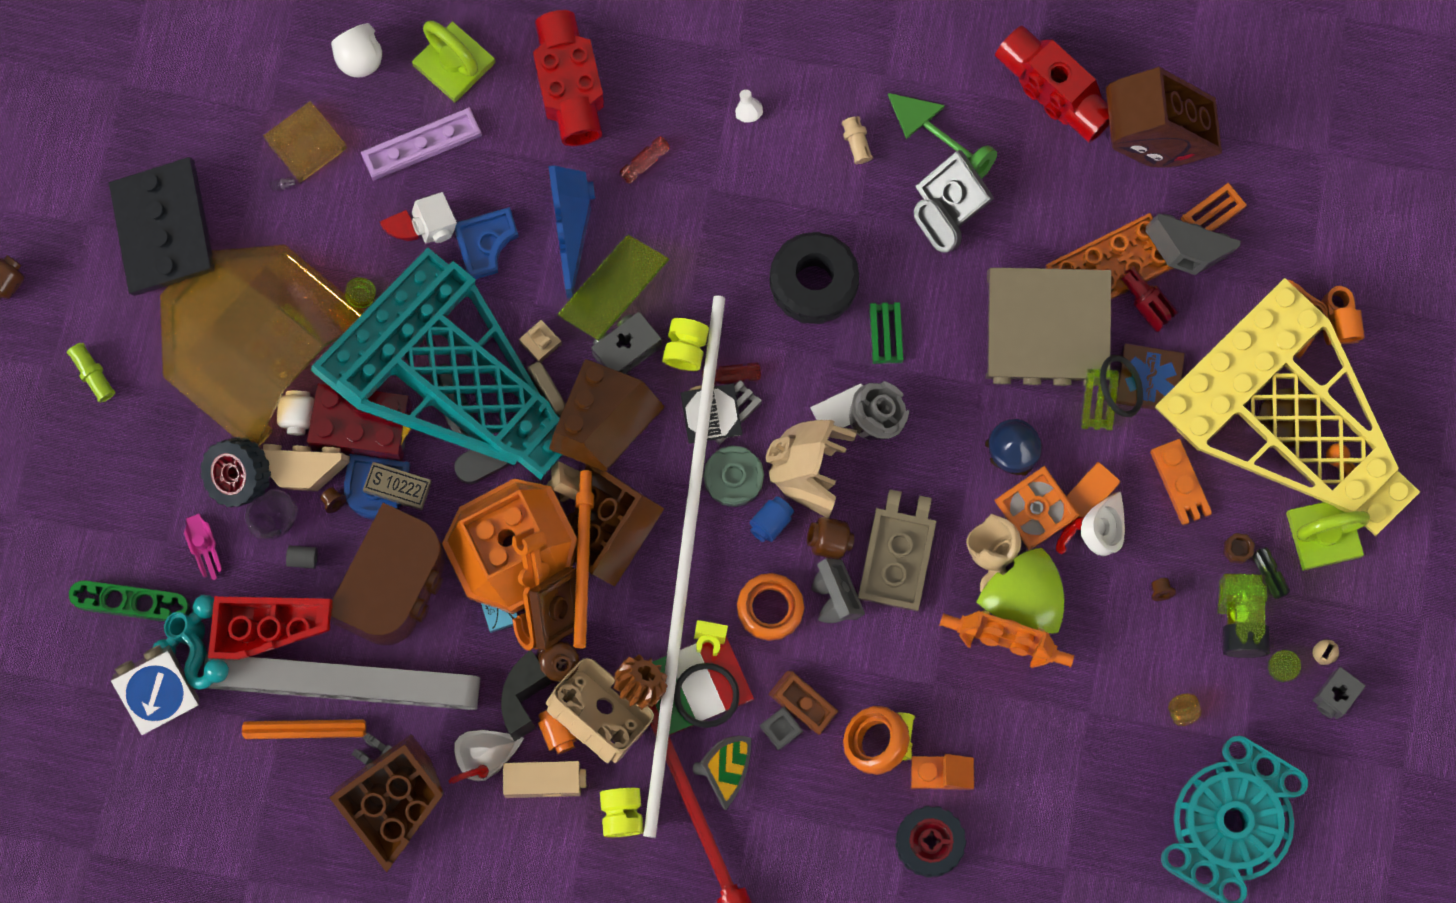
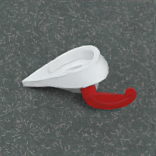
M1121 491L1108 496L1094 506L1085 517L1077 518L1071 522L1061 533L1056 544V551L1059 554L1065 553L1067 549L1065 545L1077 530H1081V537L1084 543L1095 554L1107 556L1119 551L1123 545L1125 535Z
M488 730L468 731L462 734L456 740L454 749L456 762L462 773L451 777L448 780L449 784H454L464 779L484 781L500 771L503 763H507L514 755L524 738L521 737L514 741L508 733Z

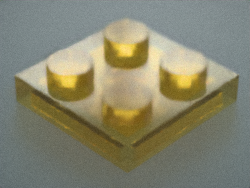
M311 101L263 135L265 141L300 183L347 149L345 142Z

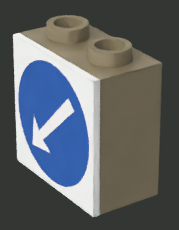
M157 645L143 653L145 658L136 663H133L132 660L124 662L115 668L117 673L113 674L111 679L114 688L141 735L199 704V697L194 688L187 683L185 672L170 645L164 648Z

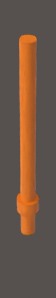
M589 470L580 471L579 492L576 494V508L579 509L573 644L575 648L586 647L590 522L595 496L592 493V471Z

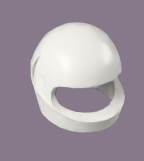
M369 23L351 28L331 42L334 60L338 68L349 76L357 78L366 77L375 72L381 64L382 49L375 38L374 32L376 31Z

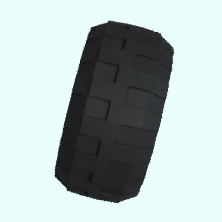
M821 232L802 233L787 240L779 251L776 252L770 268L769 282L774 301L787 316L806 324H823L840 317L851 306L859 286L858 263L851 249L837 237ZM817 266L829 273L832 282L821 290H810L802 286L796 276L806 267Z

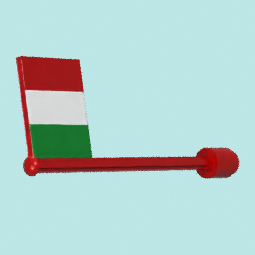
M727 637L725 638V643L720 644L717 656H713L714 646L709 642L702 645L701 653L696 652V644L680 650L676 682L680 675L689 667L701 663H713L728 670L735 678L739 688L738 706L754 700ZM667 656L652 662L654 665H662L660 671L662 673H665ZM703 669L692 673L685 679L680 690V699L684 710L690 716L700 721H706L729 710L733 701V691L724 675L714 670ZM661 699L653 707L648 706L654 714L650 726L655 737L657 734ZM674 700L669 736L694 726L679 714ZM669 737L666 763L722 889L720 891L721 897L716 901L717 903H752L746 888L739 889L737 884H733Z

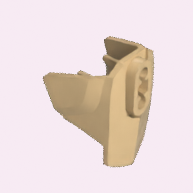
M814 420L790 427L779 439L774 440L768 448L766 462L772 464L771 469L768 470L770 481L775 483L785 496L829 518L836 496L828 490L835 485L836 481L820 475L819 469L823 453L832 456L836 451L845 453L846 448L827 439L831 437L854 441L857 430L835 426L833 420Z

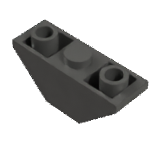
M1158 214L1146 225L1145 230L1168 266L1194 275L1228 258L1240 247L1241 242L1230 238L1227 234L1215 233L1204 229L1198 224H1189L1167 214Z

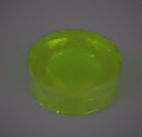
M362 277L351 279L345 289L347 302L357 308L370 306L376 295L375 285L370 280Z
M1280 650L1269 659L1268 670L1275 680L1288 682L1300 673L1301 662L1294 652Z

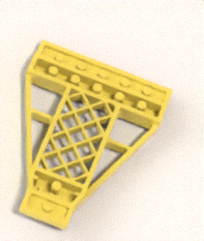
M1285 278L1155 406L1177 428V432L1198 452L1202 451L1319 499L1344 512L1365 511L1370 515V521L1365 527L1374 536L1384 529L1420 493L1398 471L1397 463L1330 320ZM1322 329L1327 332L1343 367L1323 386L1317 384L1293 360ZM1283 367H1285V368H1286L1287 370H1289L1291 373H1278V372H1279ZM1344 374L1354 390L1372 429L1371 431L1366 430L1328 393V390ZM1272 379V395H1256ZM1276 379H1294V395H1276ZM1298 380L1313 394L1298 395ZM1250 400L1251 413L1244 407ZM1255 400H1272L1273 416H1255ZM1276 400H1294V416H1277ZM1298 400H1316V416H1299ZM1320 401L1323 402L1335 414V416H1321ZM1237 414L1267 441L1248 462L1207 445ZM1260 421H1273V434ZM1277 421H1294L1295 437H1277ZM1299 421H1316L1317 437H1299ZM1321 421H1338L1339 437H1321ZM1343 422L1359 437H1343ZM1282 442H1295V455ZM1299 442H1317V458H1299ZM1321 442H1339L1340 458H1321ZM1343 442H1361V458H1343ZM1365 443L1373 450L1367 457ZM1269 448H1274L1314 487L1305 486L1256 466L1254 463ZM1304 463H1317V475ZM1321 463H1339V480H1322ZM1344 463H1360L1344 478ZM1327 485L1337 486L1333 490H1331Z

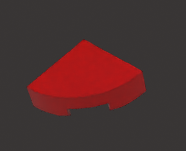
M407 210L379 222L382 229L392 237L404 241L420 239L414 230Z

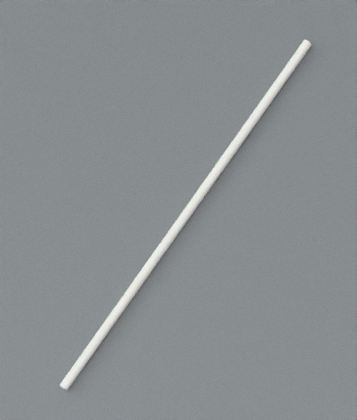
M714 296L665 665V674L668 675L665 683L668 686L665 694L661 697L643 834L644 837L656 838L725 305V297Z

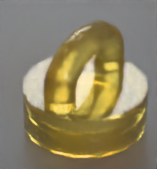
M1193 694L1177 695L1168 705L1171 717L1178 726H1187L1194 723L1202 713L1198 698Z

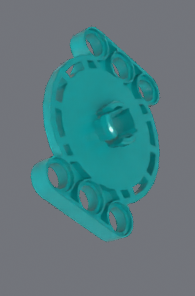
M1234 736L1228 739L1222 748V755L1226 762H1218L1203 768L1192 776L1181 789L1175 804L1173 819L1175 835L1179 843L1166 847L1161 855V863L1167 871L1220 903H1242L1247 896V887L1244 881L1262 876L1280 863L1289 849L1294 831L1293 810L1288 798H1296L1303 795L1308 787V779L1301 770L1243 736ZM1233 742H1239L1244 745L1246 754L1243 759H1235L1231 756L1229 747ZM1265 758L1271 761L1273 765L1271 775L1264 776L1258 772L1257 762L1260 759ZM1223 767H1229L1230 772H1226ZM1215 769L1217 775L1208 778L1204 782L1198 779L1206 772ZM1288 775H1294L1299 778L1301 787L1298 792H1290L1286 789L1284 780ZM1193 785L1196 789L1190 796L1188 803L1183 802L1187 790ZM1279 799H1282V801H1283V803H1284L1283 806L1281 805V802H1280ZM1180 810H1185L1184 821L1186 829L1181 830ZM1227 811H1240L1239 816L1242 819V827L1244 828L1242 831L1235 833L1226 828L1224 815ZM1284 812L1287 813V820H1288L1287 832L1284 831V827H1285ZM1188 836L1190 843H1185L1183 837ZM1281 840H1285L1281 852L1275 857L1273 853L1279 847ZM1177 849L1184 854L1185 861L1181 867H1174L1169 863L1168 854L1171 850ZM1265 860L1270 863L1263 870L1253 874L1254 866L1263 863ZM1206 866L1211 870L1212 880L1208 884H1202L1196 879L1195 873L1198 867ZM1238 870H1244L1245 876H1241ZM1227 883H1234L1239 887L1240 896L1237 900L1230 901L1224 896L1223 889Z

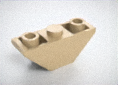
M263 444L265 457L270 464L271 478L279 487L287 490L319 491L350 463V456L340 453L341 448L322 447V452H311V447L293 446L292 451L281 450V445Z

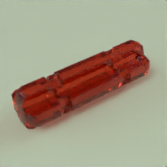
M658 136L653 140L651 147H645L631 160L632 163L630 165L626 164L620 169V176L626 183L631 184L638 178V173L642 174L658 160L659 155L663 156L670 149L669 143L662 136Z
M757 362L747 363V366L744 367L743 364L719 366V369H716L714 385L718 381H720V384L739 382L740 380L744 382V379L749 381L761 379L760 364Z

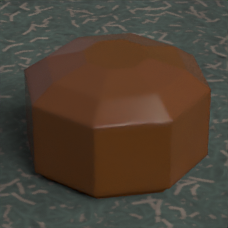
M1235 533L1224 542L1223 554L1231 563L1243 564L1254 555L1255 543L1247 534Z

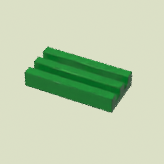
M894 302V304L882 303V305L870 303L873 364L903 363L900 302ZM877 312H882L885 356L879 357ZM889 312H894L896 356H891Z

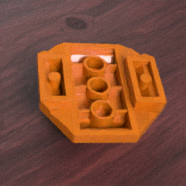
M512 479L459 507L442 545L469 599L511 614L525 608L523 599L525 586L520 585L518 581L519 573L524 568L522 556L515 551L513 544L504 547L503 542L508 536H515L532 527L534 528V533L543 530L546 537L545 546L540 548L541 561L548 563L550 567V573L545 580L566 567L572 568L577 553L578 539L551 486Z

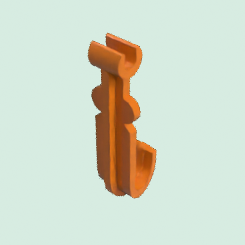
M533 527L513 536L512 539L515 551L522 556L524 568L519 573L518 581L520 585L525 586L523 599L526 612L518 615L512 621L518 642L528 651L538 649L529 590L544 582L550 573L549 564L541 561L540 548L546 544L545 534L543 530L534 533Z

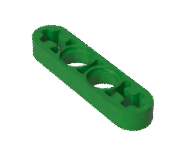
M78 581L69 590L70 602L78 609L84 611L166 621L172 612L169 609L160 608V597H162L161 602L164 605H174L175 600H178L183 609L176 612L186 615L190 614L188 600L181 594L92 581ZM84 588H87L90 594L99 596L100 605L96 606L98 601L92 598H85L84 603H82L77 594L83 593ZM112 592H120L123 596L122 603L116 608L108 607L106 603L108 595ZM142 596H150L153 599V606L149 611L141 612L137 609V602Z

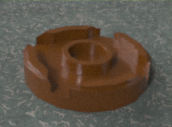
M1279 389L1276 391V395H1294V389ZM1298 390V395L1305 394L1303 391ZM1265 400L1261 404L1258 416H1273L1272 400ZM1276 400L1277 416H1294V400ZM1298 400L1299 416H1316V404L1313 400ZM1260 421L1273 434V421ZM1277 421V437H1295V422ZM1299 421V437H1313L1317 432L1316 421ZM1282 442L1288 449L1295 448V442ZM1299 442V447L1304 445L1306 442Z

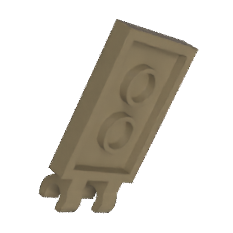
M890 489L885 510L876 508L858 598L859 600L918 612L936 526L935 520L928 519L932 498L919 496L915 516L897 513L902 492Z

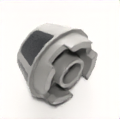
M883 381L881 384L868 383L861 386L854 394L849 412V421L853 430H857V434L867 440L889 439L898 435L904 428L909 415V410L906 411L905 404L901 398L903 393L896 386L886 381Z

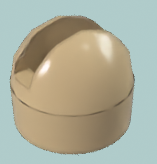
M1328 639L1319 641L1313 648V657L1316 662L1321 665H1330L1335 662L1339 657L1338 645ZM1328 645H1330L1332 647V650L1330 651L1326 659L1322 657V655L1326 651Z

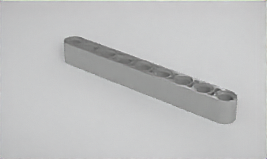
M208 654L205 656L204 667L211 660L208 658ZM247 657L241 660H223L229 667L227 678L208 687L219 690L476 710L478 707L480 677L464 674Z

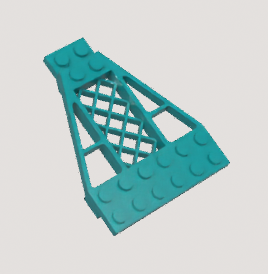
M427 247L312 365L311 371L358 410L512 465L519 462L541 480L562 457V454L549 450L560 417L556 415L549 401L538 392L475 285L476 279L454 261L450 264L446 263ZM465 297H469L489 329L478 343L446 318ZM432 335L444 336L448 340V347H433ZM493 337L514 373L483 348L490 338ZM426 339L427 347H418ZM455 354H466L471 359L472 366H457ZM413 355H428L430 367H414ZM434 355H449L451 366H435ZM489 373L494 377L495 385H480L479 374ZM436 374H452L453 386H438ZM458 374H473L474 386H459ZM395 375L422 396L424 400L410 415L371 402L368 398L389 376ZM421 375H431V383ZM475 393L477 405H461L460 394ZM481 393H496L498 405H483ZM503 393H513L516 395L519 404L504 405ZM445 394H454L455 403ZM427 406H434L469 436L418 419L417 417ZM506 412H518V413L509 421V423L506 424V416H505V413H506ZM468 413H478L479 422ZM484 413H499L500 425H485Z

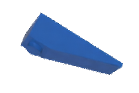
M554 165L549 166L562 270L566 297L573 298L591 212L590 200L595 199L593 181L587 182L586 172Z

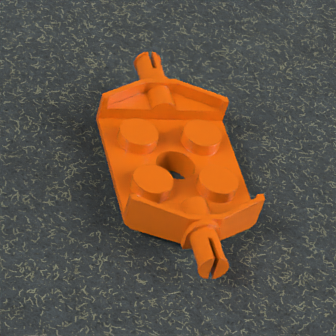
M983 610L967 616L962 615L961 619L943 613L939 626L956 630L968 648L971 647L973 639L977 638L988 646L999 645L1009 648L1016 655H1031L1032 659L1029 666L1031 668L1046 665L1049 662H1056L1071 668L1074 660V654L1057 650L1058 646L1054 644L1049 633L1045 632L1044 629L1039 627L1033 629L1013 620L992 616L989 611Z

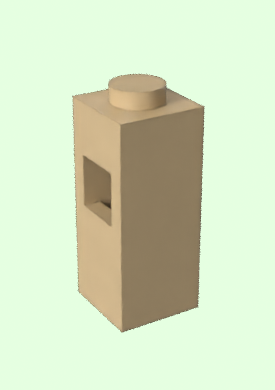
M579 761L503 763V795L505 798L581 796V788H586V769H580Z

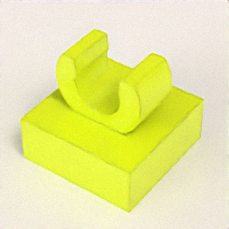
M697 620L694 639H698L696 652L701 653L702 645L709 642L714 646L713 656H717L720 644L725 643L728 626Z

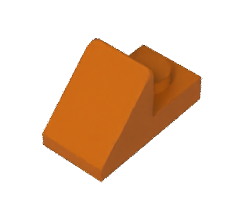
M945 754L943 757L912 756L911 789L974 790V758Z

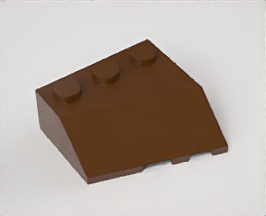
M585 359L554 431L549 450L607 471L629 448L633 440L639 434H642L649 423L664 410L665 406L642 380Z
M586 464L585 470L592 471V493L595 495L594 508L591 509L589 572L615 587L664 508L611 473ZM575 508V511L568 515V520L578 538L579 509ZM576 553V557H575V560H574V562H576V563H577V553Z
M410 734L338 785L329 798L387 873L444 792L431 759L413 735Z

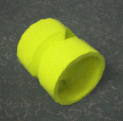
M672 319L668 338L671 342L665 346L662 362L680 370H700L704 355L700 347L706 345L709 327L691 319Z
M618 788L600 792L601 810L606 812V816L602 819L604 837H626L644 833L643 817L637 812L641 807L640 788Z

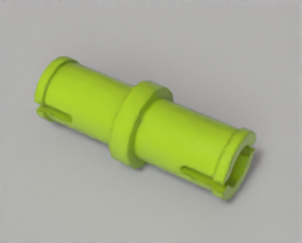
M83 342L72 346L67 351L68 356L71 357L80 371L79 377L83 382H87L99 403L109 400L116 394L103 375L102 366L100 363L96 364Z

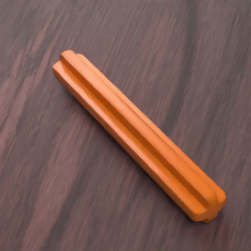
M363 719L245 721L242 725V736L245 739L364 737L367 732L366 721Z

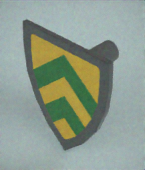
M740 735L727 737L718 742L701 762H696L693 765V773L695 775L707 776L724 810H727L735 799L745 779L750 760L751 737Z

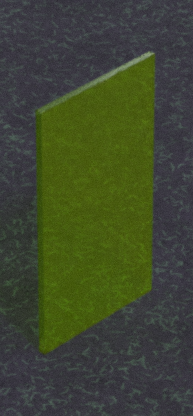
M627 235L560 310L558 316L599 341L669 261V258L632 236Z

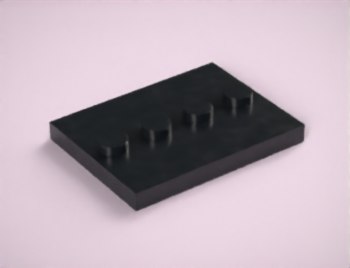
M187 157L109 182L129 294L137 296L215 271L194 159Z

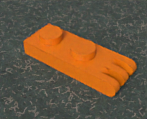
M1177 439L1152 449L1150 453L1181 524L1189 523L1186 511H1189L1193 521L1199 520L1200 513L1197 509L1199 506L1205 517L1211 515L1210 506L1181 440Z

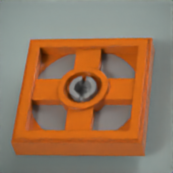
M1045 466L994 500L1006 519L1015 525L1020 533L1022 542L1028 550H1032L1080 517Z

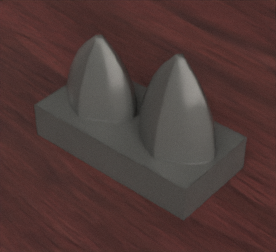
M826 558L817 564L819 572L813 580L811 590L819 594H830L831 598L823 606L818 621L838 623L843 620H857L864 616L865 612L843 560Z

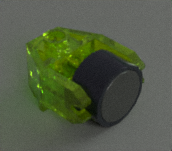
M1224 574L1219 581L1218 614H1227V625L1223 626V655L1257 658L1270 654L1269 626L1265 625L1267 585L1263 584L1262 575Z

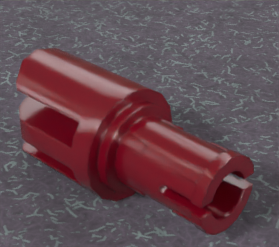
M1135 266L1130 267L1119 277L1135 296L1133 305L1155 332L1160 331L1163 325H1166L1171 320V317L1179 313L1158 286L1148 285Z

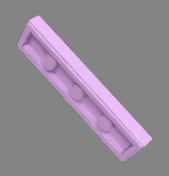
M469 107L361 152V155L374 181L479 138L482 134Z

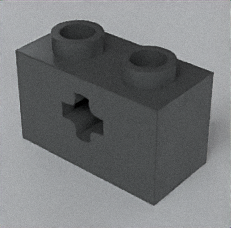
M638 312L634 316L628 314L622 318L617 324L618 327L611 333L604 332L594 340V345L591 349L593 357L599 364L627 374L662 347V339L643 315ZM623 341L625 344L630 342V348L620 347V342Z

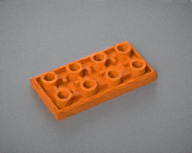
M1151 213L1046 264L1045 267L1046 269L1111 270V299L1129 291L1119 277L1132 266L1136 267V270L1146 282L1173 269V267L1167 265L1145 231L1146 225L1154 219Z

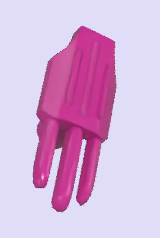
M196 514L186 518L184 535L191 554L195 555L203 577H207V573L201 559L202 555L212 580H216L217 575L209 555L211 552L217 570L221 572V563L215 549L216 542L209 523L205 522L200 514Z

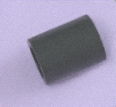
M289 545L286 555L287 567L315 569L318 558L317 547Z

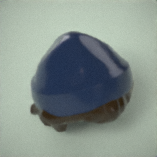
M1009 419L1001 422L993 429L989 438L985 441V446L989 448V454L991 455L990 462L995 467L1003 469L1010 474L1028 475L1041 456V439L1036 430L1023 420Z

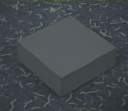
M785 707L759 725L778 751L803 733V730Z

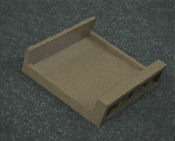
M989 268L987 271V283H989L988 369L985 379H993V384L1001 385L1011 384V379H1023V385H1041V380H1053V385L1070 386L1072 385V380L1083 381V386H1101V367L1103 362L1110 356L1111 270ZM1110 365L1107 368L1106 381L1110 379Z

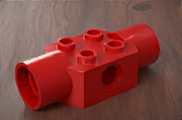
M556 10L543 14L535 21L540 46L533 51V57L547 119L557 121L561 141L564 145L581 146L592 143L602 136L598 111L604 107V99L591 40L580 37L574 12Z
M1021 25L1002 42L995 53V57L1019 78L1025 94L1030 99L1039 101L1044 106L1045 112L1052 119H1058L1062 124H1069L1088 143L1096 140L1109 127L1108 104L1101 96L1096 79L1054 40H1038L1027 28Z

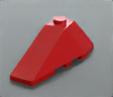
M214 596L208 658L241 660L330 631L332 599Z

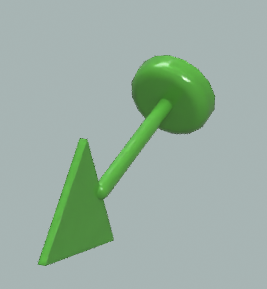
M888 93L906 139L923 126L954 150H962L981 179L991 169L997 157V151L994 148L983 146L972 154L929 122L931 118L944 109L945 105Z

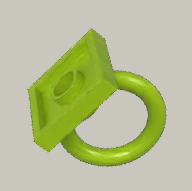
M431 20L423 25L424 34L430 44L412 61L413 66L454 103L496 63L492 55L453 21L445 28L440 23Z
M1326 502L1291 509L1286 512L1302 571L1364 556L1357 529L1369 523L1370 515L1367 512H1344Z

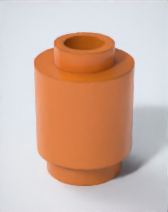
M546 710L538 715L540 719L538 725L549 751L556 750L557 754H562L575 748L574 742L578 739L565 726L554 719Z

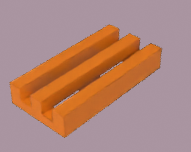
M1227 183L1184 214L1181 220L1189 224L1202 226L1235 201L1237 204L1235 207L1204 228L1213 232L1245 209L1247 204L1233 187ZM1228 193L1230 195L1229 198L1196 222L1193 220L1194 216L1224 194Z

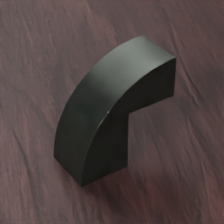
M532 650L526 653L513 666L502 691L501 708L503 720L514 741L536 729L521 702L552 683L546 677L547 675L541 671L539 661Z

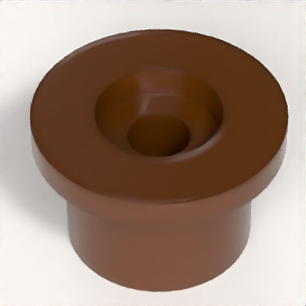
M331 487L322 493L320 500L324 503L327 513H334L345 504L347 498L344 494H339L334 487Z
M1160 578L1151 583L1154 592L1152 599L1154 601H1164L1176 594V590L1171 587L1168 578Z

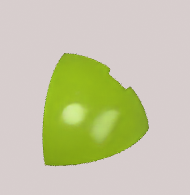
M1043 548L1029 550L1013 559V567L1004 575L997 572L984 587L976 603L996 617L1013 620L1033 629L1039 627L1047 633H1058L1064 613V592L1059 572L1051 557Z

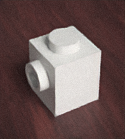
M443 192L415 201L412 210L414 217L412 223L416 234L422 235L425 244L433 241L435 243H442L451 238L457 222Z

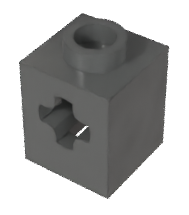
M1339 667L1332 672L1312 701L1318 705L1316 708L1328 718L1335 717L1338 719L1345 715L1365 688V685L1342 667ZM1335 690H1339L1340 692V700L1335 701L1333 699V697L1335 696Z

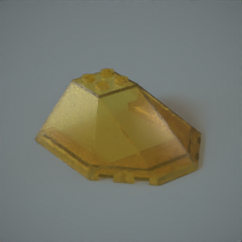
M286 245L212 250L215 265L214 272L169 285L160 294L163 377L233 437L248 438L251 442H256L258 447L273 432L268 423L285 389L324 347L337 341L365 312Z

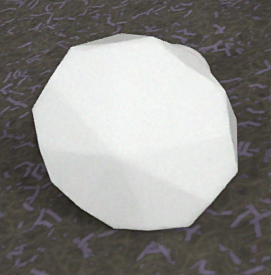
M742 90L739 94L740 102L735 110L736 118L744 123L756 121L763 114V106L757 99L752 97L749 90Z

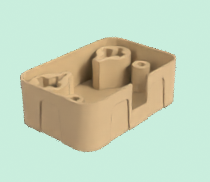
M585 658L555 687L545 703L548 706L546 711L583 744H586L603 761L606 763L610 761L617 763L634 742L643 735L652 722L654 714L648 706L641 710L636 703L630 707L629 701L626 698L619 699L620 695L611 688L615 682L614 677L594 660ZM578 667V670L576 671V673L574 674V676H572L571 678H569L570 675H571V674L575 671V669ZM606 700L610 702L613 708L612 713H601L597 709V701Z

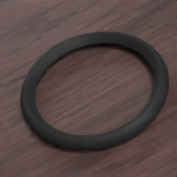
M1120 355L1109 356L1103 362L1100 371L1102 393L1106 402L1115 413L1123 417H1132L1139 412L1143 403L1142 381L1136 368L1128 359ZM1119 361L1126 365L1134 378L1137 389V402L1130 411L1120 409L1114 403L1109 393L1106 372L1111 362Z
M713 663L696 664L685 670L678 678L675 685L674 702L679 714L690 724L704 728L716 727L725 723L736 711L739 703V688L735 678L722 666ZM709 669L717 671L726 677L732 687L733 701L731 707L721 718L713 721L697 720L690 716L681 704L680 690L682 684L689 675L698 670Z

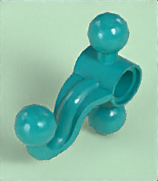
M200 595L196 598L193 604L194 611L190 615L181 612L169 615L164 624V632L168 638L158 640L153 645V647L160 645L161 648L170 645L175 655L176 647L180 643L188 645L190 652L184 668L185 678L192 688L199 690L208 688L213 683L224 681L229 673L227 663L217 658L211 659L206 663L202 677L197 675L206 656V647L202 641L205 634V626L201 620L212 617L214 598L211 595Z

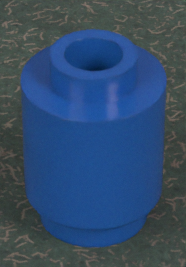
M778 496L773 500H768L750 520L749 523L752 526L750 529L751 533L761 542L765 540L773 542L792 520L791 516L794 510L785 500Z

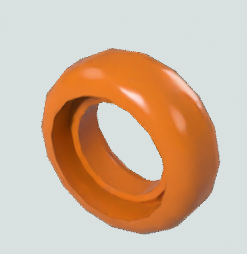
M775 573L760 574L749 580L740 591L737 601L738 619L744 629L755 638L766 641L780 640L792 634L801 623L805 609L803 595L797 585L786 576ZM765 590H774L785 596L788 601L789 610L782 621L775 624H767L756 618L752 605L759 593Z
M872 706L863 709L851 719L845 729L843 738L844 753L851 765L866 774L880 775L889 772L901 763L907 753L910 741L908 726L901 715L888 707ZM886 724L890 730V742L886 750L874 757L866 756L862 747L865 733L874 725Z

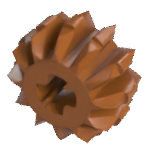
M640 654L634 658L628 657L624 660L614 676L615 685L613 689L621 692L619 699L626 698L629 701L630 707L636 703L641 710L647 706L653 707L665 694L668 686L665 683L668 675L660 672L662 665H654L651 657L644 660Z

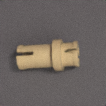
M859 116L850 117L842 121V126L845 130L843 136L849 142L856 165L873 159L865 137L867 130L865 126L861 125Z

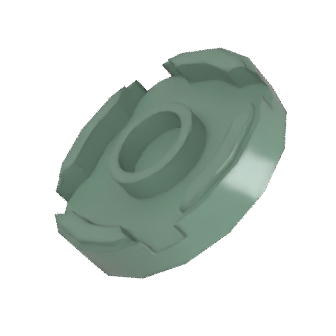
M733 445L719 449L709 458L705 464L703 478L706 490L712 499L722 505L737 507L746 505L757 497L762 489L764 471L762 463L750 450Z

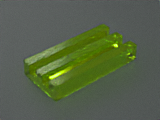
M1087 369L1081 421L1082 429L1094 427V430H1100V428L1113 430L1115 412L1108 404L1106 420H1102L1104 395L1100 385V369ZM1107 370L1106 377H1111L1109 393L1116 404L1119 373L1118 370ZM1094 377H1099L1095 419H1089Z

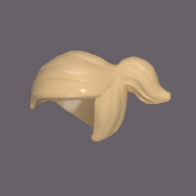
M990 514L984 523L975 527L969 533L966 541L969 553L975 563L988 570V573L981 579L980 592L983 591L984 587L997 572L1002 575L1007 572L1005 567L1018 556L1021 549V537L1015 525L1007 519L994 514Z

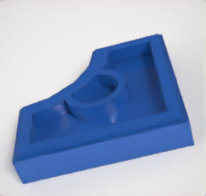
M510 207L459 221L455 227L456 237L467 273L475 279L498 273L497 261L501 250L508 242L519 237Z

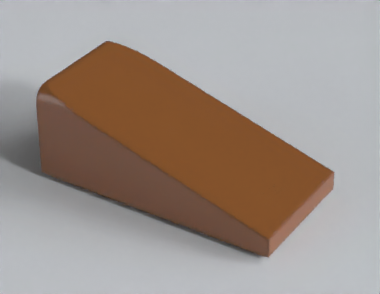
M793 671L785 672L768 694L818 735L822 733L838 713L836 708Z

